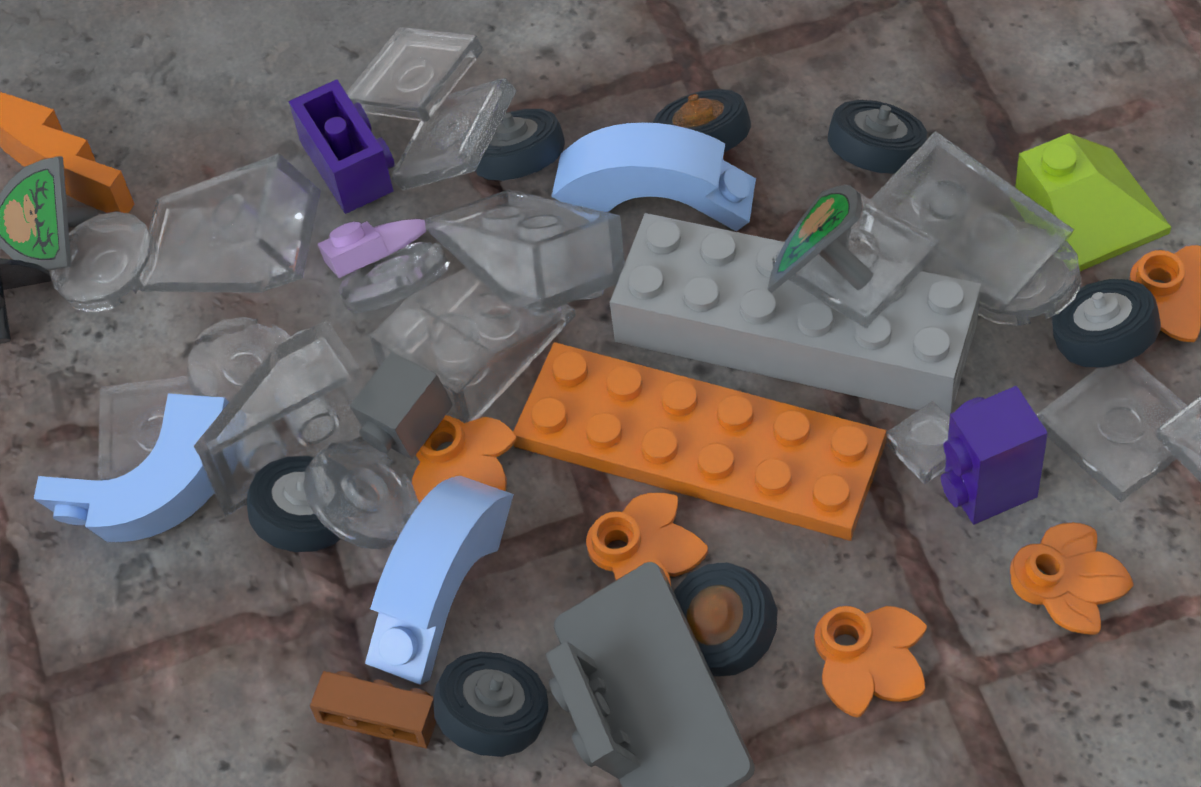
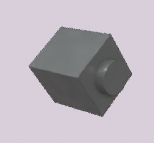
M391 351L349 406L362 426L359 433L368 444L380 452L388 453L390 449H393L413 459L452 408L453 404L437 374Z

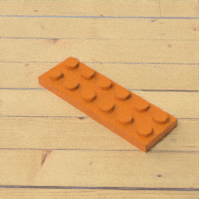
M556 342L553 343L513 430L517 437L514 447L849 541L852 540L883 453L887 431Z

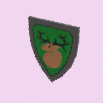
M58 156L43 159L24 167L8 181L0 193V248L13 260L38 264L48 270L72 267L69 228L95 227L98 222V212L92 206H67L63 157Z
M839 185L822 191L801 217L774 263L768 284V290L771 293L818 254L856 290L862 289L869 283L874 273L848 249L851 226L860 219L862 208L861 195L852 186Z

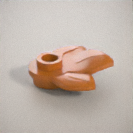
M1185 246L1176 253L1155 250L1145 254L1133 265L1129 280L1143 284L1155 297L1161 322L1160 331L1179 341L1195 342L1201 327V246ZM1153 280H1161V281H1163V282H1165V283H1159V282H1155V281H1153Z
M445 415L416 453L420 463L414 472L411 483L419 503L439 483L459 475L506 491L507 479L497 457L508 451L517 441L514 432L500 420L490 417H482L463 423L459 419ZM452 442L447 448L436 451L442 443Z
M647 493L633 498L622 512H609L599 517L590 527L586 537L587 552L590 559L598 567L613 571L615 580H618L644 563L654 562L663 569L670 586V576L676 577L697 567L706 558L708 546L694 533L673 523L678 509V497L668 493ZM615 540L627 543L626 546L619 549L607 548V545Z
M1074 522L1050 527L1043 535L1040 544H1029L1022 547L1016 553L1010 565L1011 584L1019 597L1031 604L1044 605L1053 621L1061 627L1072 632L1096 635L1101 629V618L1097 605L1109 603L1125 596L1132 589L1133 580L1120 561L1105 552L1096 551L1097 531L1094 528ZM1039 569H1041L1042 571H1044L1047 575H1045V574H1043L1042 572H1040Z
M840 606L826 613L816 625L814 642L818 654L825 660L822 685L828 697L844 713L858 718L869 707L873 695L882 700L894 702L909 701L922 696L925 692L924 676L921 667L909 651V648L914 646L923 637L927 625L909 611L894 606H885L866 614L855 607ZM847 634L853 636L857 642L854 645L844 646L837 644L835 639L840 635Z

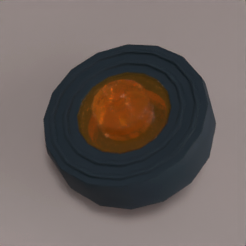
M724 89L699 91L683 96L666 105L657 113L653 123L688 128L714 137L725 143L724 153L743 141L751 128L750 116L743 97L732 90Z
M728 562L707 564L689 573L674 590L678 603L713 676L737 675L753 667L769 650L777 631L778 609L769 587L749 569Z

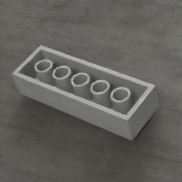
M648 213L644 214L610 300L615 342L950 417L977 326L981 283L858 258L874 274L866 286L856 290L818 254L771 293L768 290L770 275L776 258L785 242Z

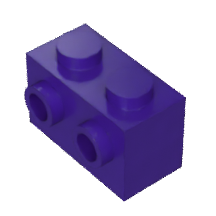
M338 79L288 101L302 146L345 214L394 192L388 171L395 167L393 156L382 137L375 138L371 132V124L363 107L359 102L352 103Z
M1017 386L986 399L983 397L973 398L962 404L955 412L950 413L948 440L943 444L946 463L945 473L941 474V484L949 502L955 508L962 506L973 525L1038 497L1048 432Z

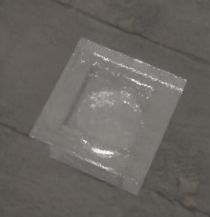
M933 401L889 430L886 437V445L924 485L944 472L946 463L943 444L948 440L950 418Z

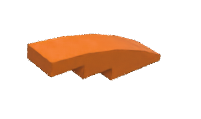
M0 92V147L24 167L43 159L62 156L66 194L81 203L124 220L135 204L121 170L97 163L87 139L63 132L54 109Z

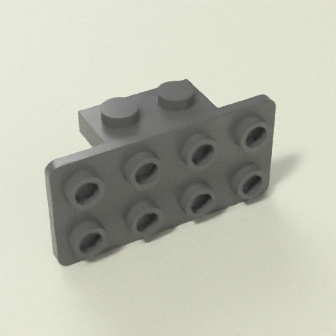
M654 562L644 563L556 618L554 630L560 645L545 653L554 673V677L549 679V685L559 705L566 712H570L577 731L572 733V740L577 752L588 766L593 767L596 765L618 778L622 787H737L753 776L755 771L754 762L661 567Z

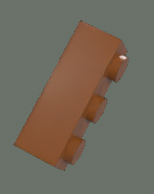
M323 671L310 703L311 710L318 723L426 749L436 725L434 699L428 692L417 688H412L410 691L395 688L391 683L384 680H374L373 682L361 680L345 671H338L336 674Z

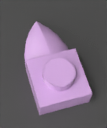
M422 219L401 220L372 227L367 221L362 224L350 222L334 229L329 235L330 238L318 243V247L325 263L340 278L402 249L423 235L432 224L430 220Z

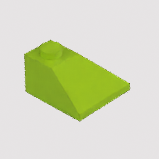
M1068 133L1019 153L1014 196L1070 275L1170 234V224L1113 149Z

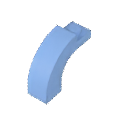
M626 123L591 132L560 154L552 197L596 221L618 204L639 197L668 198L687 204L734 231H738L750 222L756 178L724 161L725 143L714 137L669 124Z
M168 393L162 428L157 443L149 456L138 467L120 477L102 481L38 476L34 500L54 512L53 519L72 525H85L86 528L107 542L136 541L165 532L193 515L219 487L234 458L243 415L225 397Z
M459 475L442 481L426 495L400 533L380 577L370 608L379 613L365 664L419 685L430 680L454 597L464 577L474 563L481 557L498 551L514 494Z

